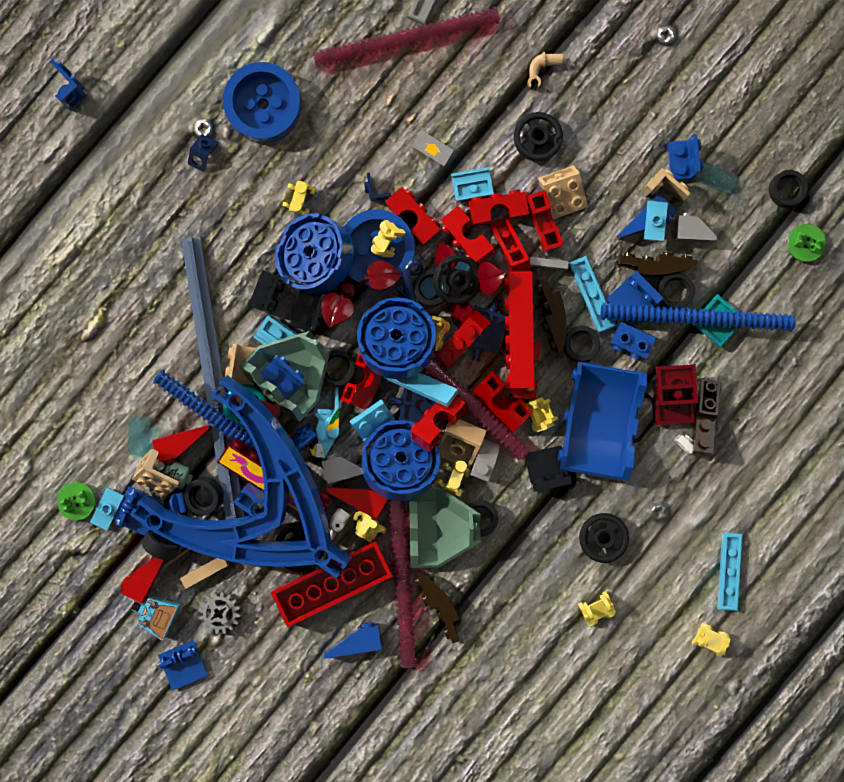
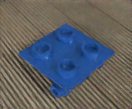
M309 423L300 426L291 438L298 451H303L304 446L307 448V444L310 445L317 439L316 431L312 429Z
M130 486L128 487L113 519L116 525L124 526L144 536L149 529L130 515L132 510L138 506V501L146 495L145 493ZM150 496V497H151L152 499H154L156 502H158L159 504L163 505V503H164L163 501L158 500V499H156V498Z
M194 640L158 654L160 659L158 662L159 667L164 669L172 691L208 676Z

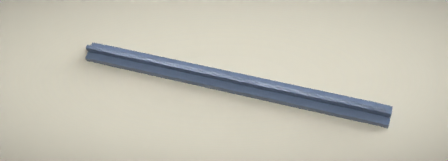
M188 237V239H182V247L206 399L211 407L214 406V409L220 410L219 413L222 414L223 404L211 396L214 389L221 386L218 383L224 377L202 238ZM222 385V390L226 392L225 386ZM211 424L217 462L232 438H227V434L223 435L221 430L218 431V428L212 427L213 424ZM217 463L220 485L224 493L223 506L226 520L245 517V511L233 503L242 491L240 477Z

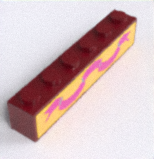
M232 438L217 463L264 492L263 472L257 451L247 447L243 441ZM289 489L288 507L299 514ZM318 491L326 511L331 499L324 492Z

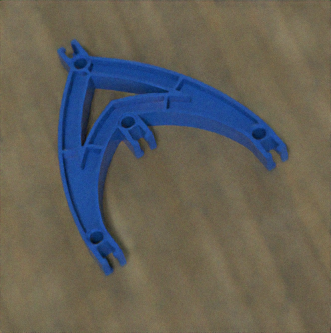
M225 376L218 384L224 385L232 394L226 393L219 386L214 389L211 396L232 410L244 425L256 448L263 472L264 492L249 482L233 502L249 515L229 520L191 518L166 509L147 494L138 501V506L132 510L130 515L156 534L201 554L226 561L257 566L285 567L317 564L337 579L352 557L332 543L323 503L305 461L286 431L269 410L245 387L230 376ZM236 396L241 397L243 403H239L236 400ZM290 489L301 518L306 540L264 541L253 539L277 528L285 520ZM247 494L254 502L244 497V495ZM258 504H261L264 507V510L260 509L258 507ZM321 551H325L328 556L322 555ZM331 559H334L335 561H337V562H339L340 564H342L341 567H339V566H338L334 561H332Z

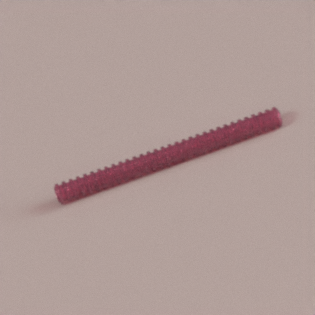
M493 7L491 10L487 8V11L482 9L481 12L475 11L474 14L470 12L469 15L464 14L462 17L458 15V18L454 16L452 19L447 18L446 21L442 19L441 22L435 21L434 24L430 22L429 25L423 24L422 27L418 25V28L413 26L410 30L409 28H406L405 31L401 29L400 32L394 31L393 34L389 32V35L383 34L381 37L377 35V38L373 36L371 39L366 38L365 41L361 39L360 42L354 41L353 44L351 42L348 45L342 44L343 46L341 47L337 45V48L332 46L331 49L325 48L324 51L320 49V52L314 51L313 53L317 68H320L321 65L325 67L326 64L332 65L333 62L337 64V61L343 62L345 59L349 61V58H352V60L355 57L361 58V55L365 57L366 54L372 55L374 52L378 54V51L382 53L384 50L389 51L390 48L394 50L395 47L401 48L402 45L406 47L407 44L412 45L414 42L418 44V41L424 42V40L430 41V38L433 40L436 37L441 38L442 35L447 37V34L453 35V33L458 34L459 31L462 33L464 30L470 31L471 28L473 30L476 27L482 28L483 25L487 27L488 24H499V13L496 7Z
M398 331L393 332L391 337L397 341L402 337V334ZM433 357L430 363L423 369L426 371L425 373H429L431 378L458 390L456 396L466 402V411H469V415H473V419H477L479 424L482 423V427H486V431H490V435H494L496 440L499 439V443H503L504 448H508V451L512 452L513 456H517V460L523 459L528 454L530 448L528 446L525 447V443H521V439H517V436L513 435L511 430L508 431V427H504L503 422L500 423L494 414L491 415V411L486 410V406H482V403L478 402L476 397L473 398V394H469V390H465V386H461L459 381L456 382V378H452V374L447 373V369H443L442 365H438V361H434Z
M390 500L388 502L390 508L388 509L391 511L389 514L391 520L389 522L392 524L390 526V529H392L390 535H392L391 541L393 543L391 547H393L392 553H394L392 559H394L393 565H395L393 568L395 573L393 575L396 577L394 588L397 589L395 601H397L396 607L398 609L396 613H398L397 619H399L397 625H399L398 631H400L398 634L400 639L398 641L401 643L399 645V649H401L399 654L402 655L400 657V661H402L400 667L414 668L417 666V662H415L417 660V656H415L417 652L414 650L416 648V644H414L416 639L413 638L415 636V632H413L415 627L412 625L414 624V620H412L414 614H412L413 608L411 606H413V602H411L412 596H410L412 590H410L411 584H409L411 582V578H409L411 573L408 572L410 570V566H408L410 561L407 559L409 558V554H407L409 549L407 548L408 542H406L408 539L406 536L407 530H405L407 527L405 524L406 518H404L406 516L404 512L406 508L403 506L405 501Z

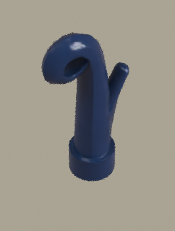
M418 259L410 260L404 267L403 290L399 286H395L401 298L415 302L417 300L411 276L420 275L424 268L423 263ZM417 265V270L412 271V268Z

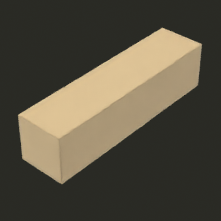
M216 558L181 577L180 580L186 589L230 564L226 560Z

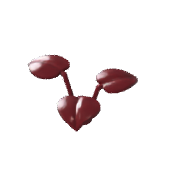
M439 243L436 248V267H438V264L443 259L456 255L455 251L447 244ZM458 262L451 263L452 269H456L455 267ZM490 262L480 264L477 272L478 282L480 283L478 292L482 291L486 295L494 294L502 285L507 272ZM468 302L461 305L451 304L450 306L451 318L458 329L474 313L472 305Z
M378 260L368 266V276L364 277L357 287L352 283H344L342 281L340 283V295L329 293L322 301V315L327 326L332 328L337 324L345 322L352 316L354 312L352 301L355 298V292H359V289L367 280H369L371 289L377 291L386 290L399 281L401 273L390 263Z

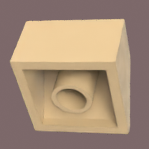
M460 419L455 425L448 421L442 439L438 444L440 458L451 463L457 460L464 461L467 464V468L470 469L480 449L486 430Z

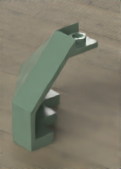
M307 331L258 346L239 367L249 381L252 383L256 382L261 387V392L272 402L275 401L283 407L282 411L287 416L300 422L319 402L330 349L315 339L311 331ZM276 355L279 358L283 356L289 361V367L295 371L297 369L305 376L303 380L306 382L289 400L283 397L277 386L264 380L260 374Z
M431 486L420 497L409 500L411 568H440L481 542V514L441 487Z

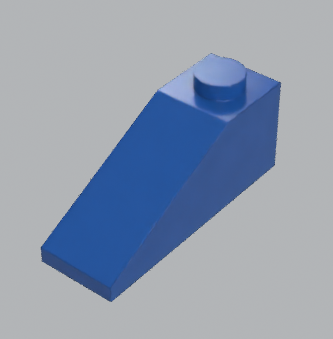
M659 193L652 201L668 203L667 224L674 217L672 213L676 209ZM647 206L616 236L618 239L645 231Z
M374 622L363 623L362 627L357 628L325 651L324 659L382 650L379 624H374Z

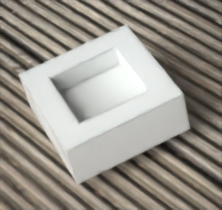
M678 435L674 441L687 454H691L693 440L687 435Z

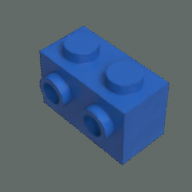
M620 322L609 344L613 346V350L620 353L626 351L630 353L631 358L640 361L641 359H647L656 337Z

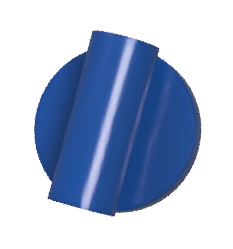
M184 492L174 493L171 496L169 504L174 512L183 513L188 511Z

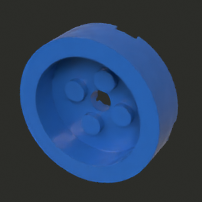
M254 62L241 67L230 77L223 93V108L232 127L242 137L253 142H275L284 138L295 128L301 115V96L294 79L286 70L272 63ZM259 101H268V107L260 109L258 107Z
M367 210L352 217L344 226L352 238L354 247L353 262L347 275L359 284L364 277L368 276V266L372 262L382 260L396 268L401 273L399 281L402 280L405 265L410 260H413L415 256L414 238L408 225L399 216L386 210ZM385 220L394 223L397 228L403 229L406 232L401 238L397 237L396 240H391L387 249L395 248L393 257H382L371 252L372 240L378 236L381 230L380 224ZM367 280L362 286L370 288L369 280Z
M310 213L296 218L284 229L280 245L277 244L275 260L277 270L287 284L309 294H322L333 290L345 279L353 262L354 247L352 238L344 226L327 216ZM313 247V253L311 257H309L307 253L309 249Z
M388 298L377 302V305L364 313L358 325L357 341L361 357L373 372L382 377L404 379L418 374L430 363L436 349V329L432 317L420 304L406 298ZM398 331L402 334V337L395 341L391 335L393 332Z
M396 420L382 424L374 430L364 444L361 463L363 476L369 487L386 499L393 501L415 499L427 492L436 479L440 465L438 444L431 452H428L414 442L411 438V427L414 422ZM403 454L407 459L401 463L397 461L396 456Z

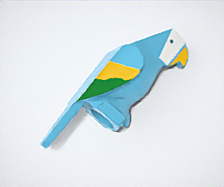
M335 387L334 410L317 409V413H315V417L319 420L316 427L318 443L313 449H310V453L317 458H325L339 435L338 387Z

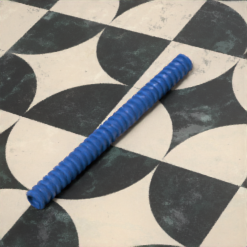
M603 303L600 313L601 319L605 320L606 318L608 321L611 319L617 321V319L620 321L626 320V322L629 320L635 322L637 320L638 322L644 321V323H647V321L653 323L655 321L657 324L659 322H662V324H665V322L668 324L674 323V325L686 323V325L692 324V326L704 324V326L710 325V327L714 325L720 327L722 325L723 328L726 326L728 328H732V326L734 328L740 327L741 329L744 327L750 329L752 327V329L758 328L759 330H762V328L768 330L770 328L772 331L774 329L777 331L782 329L792 332L795 327V317L793 314L789 316L787 314L783 316L781 314L776 315L775 313L771 315L765 313L764 315L761 312L759 314L757 312L753 314L747 312L746 314L744 311L741 313L739 311H735V313L733 311L727 312L726 310L723 312L717 310L715 312V310L709 311L708 309H705V311L699 309L697 311L695 308L693 310L687 308V310L684 308L678 309V307L666 309V307L660 308V306L648 308V306L642 307V305L630 307L629 304L627 306H624V304L618 306V304L612 305L611 303L608 305Z
M164 369L154 378V384L157 383L159 388H164L163 391H168V394H172L174 399H179L178 402H183V405H187L189 410H193V413H198V416H202L204 421H208V424H213L212 427H217V430H221L223 435L227 434V438L239 439L250 449L256 450L247 431H244L243 427L240 428L239 424H234V421H230L228 416H224V413H219L220 410H215V407H211L209 402H204L205 399H200V396H196L194 391H189L190 388H185V385H181L179 380H174L175 377H170V374H166Z

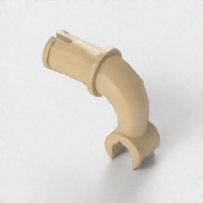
M543 52V54L535 57L530 64L528 87L531 88V81L535 80L538 89L541 84V79L538 77L540 68H545V66L562 65L563 55L545 54Z

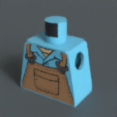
M151 596L146 604L135 601L131 610L141 614L137 621L138 625L163 641L167 637L182 604Z

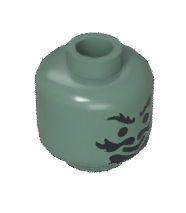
M173 462L171 465L168 464L164 475L180 482L176 487L179 490H182L185 485L188 486L193 479V475L190 474V467L178 462Z

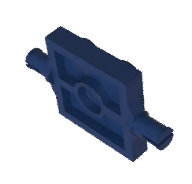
M493 298L490 308L474 306V312L478 310L491 323L471 344L476 348L472 360L476 359L479 362L483 351H489L497 355L506 334L505 316L497 311L501 302L499 299L495 306L497 299Z
M404 388L401 398L389 397V400L396 402L388 401V405L399 406L400 420L414 423L419 422L423 418L425 411L428 408H432L435 404V401Z

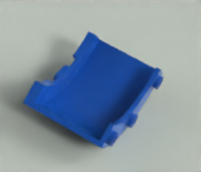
M578 362L577 369L572 370L571 380L574 382L568 410L564 411L563 421H566L562 450H559L557 460L561 462L560 470L629 481L634 463L635 447H633V439L637 434L638 410L642 407L647 387V373Z

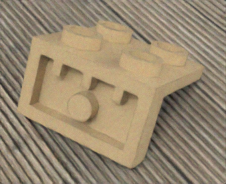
M574 165L538 178L539 185L543 190H546L553 219L588 207L581 176Z
M663 168L640 191L646 197L649 193L653 195L663 186L680 202H683L691 195L688 191L689 188L684 183L676 181L674 174Z
M233 344L232 348L230 347L228 351V359L231 360L230 366L226 367L225 376H230L240 385L250 384L255 386L256 382L252 383L249 381L239 366L256 348Z
M151 449L140 460L132 480L142 487L153 489L159 495H168L180 482L154 470L159 461L157 459L159 452Z

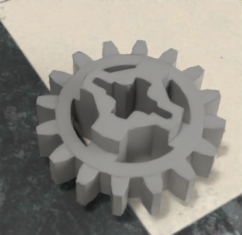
M224 591L221 592L220 596H218L217 592H214L213 598L210 595L206 597L208 602H201L204 608L199 609V612L203 613L199 620L204 619L205 622L202 626L208 625L209 632L215 629V634H218L220 630L224 634L227 632V627L230 630L234 628L232 623L238 624L239 621L236 617H240L241 613L237 612V610L241 606L235 605L237 599L231 600L232 594L226 597ZM216 600H223V601H225V602H227V603H226V604H221V603H219V602L216 601ZM208 607L211 609V615H210L209 617H208ZM226 608L222 615L214 617L218 610ZM232 608V618L230 619L229 610ZM214 621L221 622L222 625H217V624H214L213 622H214Z

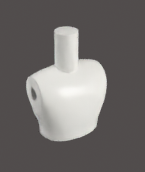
M341 508L337 509L329 522L331 540L336 533L343 530L351 516Z

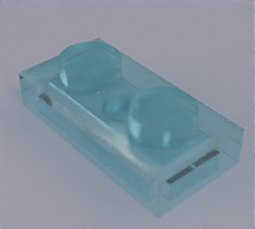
M703 162V169L696 176L695 181L731 195L738 176Z
M130 417L127 455L145 456L148 453L151 418Z

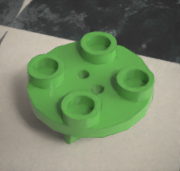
M799 225L788 236L787 250L790 255L799 261H814L825 250V235L815 225Z
M74 482L67 484L58 494V509L63 516L70 520L85 519L96 508L95 493L86 483Z

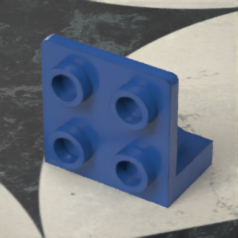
M51 58L49 61L69 82L58 90V94L55 97L71 111L87 96L83 91L85 87L60 60L55 62Z
M693 134L685 141L667 143L669 171L674 174L676 181L694 179L703 169L702 158H699L701 141L697 138V134Z
M635 271L606 300L612 305L618 304L620 306L624 304V306H627L629 304L630 307L642 305V307L648 306L650 308L658 304L663 297ZM631 320L628 321V323L631 326H634L638 322L637 320H635V322H632Z
M276 355L260 374L264 380L277 386L283 397L289 400L306 382L303 380L305 376L297 369L295 371L289 367V361L283 356L279 358Z

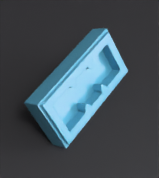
M647 202L644 240L664 241L667 202Z
M106 488L90 523L108 531L124 495Z

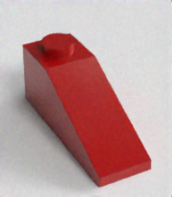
M505 217L489 223L508 271H530V259L508 218Z
M211 425L152 440L154 450L159 452L157 455L158 463L164 462V465L176 462L175 458L181 457L209 432Z
M328 487L326 492L374 519H377L388 500L378 495L372 489Z
M154 557L129 577L126 576L121 584L123 588L121 594L141 604L145 602L166 560Z

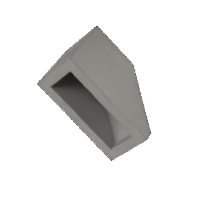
M681 213V216L676 218L675 241L713 243L717 240V236L698 216H693V213Z
M483 439L470 475L489 481L501 445Z
M336 454L326 456V460L322 461L328 484L363 474L362 467L342 456L337 457Z

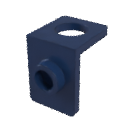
M201 134L190 148L188 165L204 172L208 156L216 148L218 141ZM193 157H199L202 160V164H197Z
M370 172L367 173L368 182H364L365 194L369 193L370 201L387 200L392 196L391 193L372 195Z

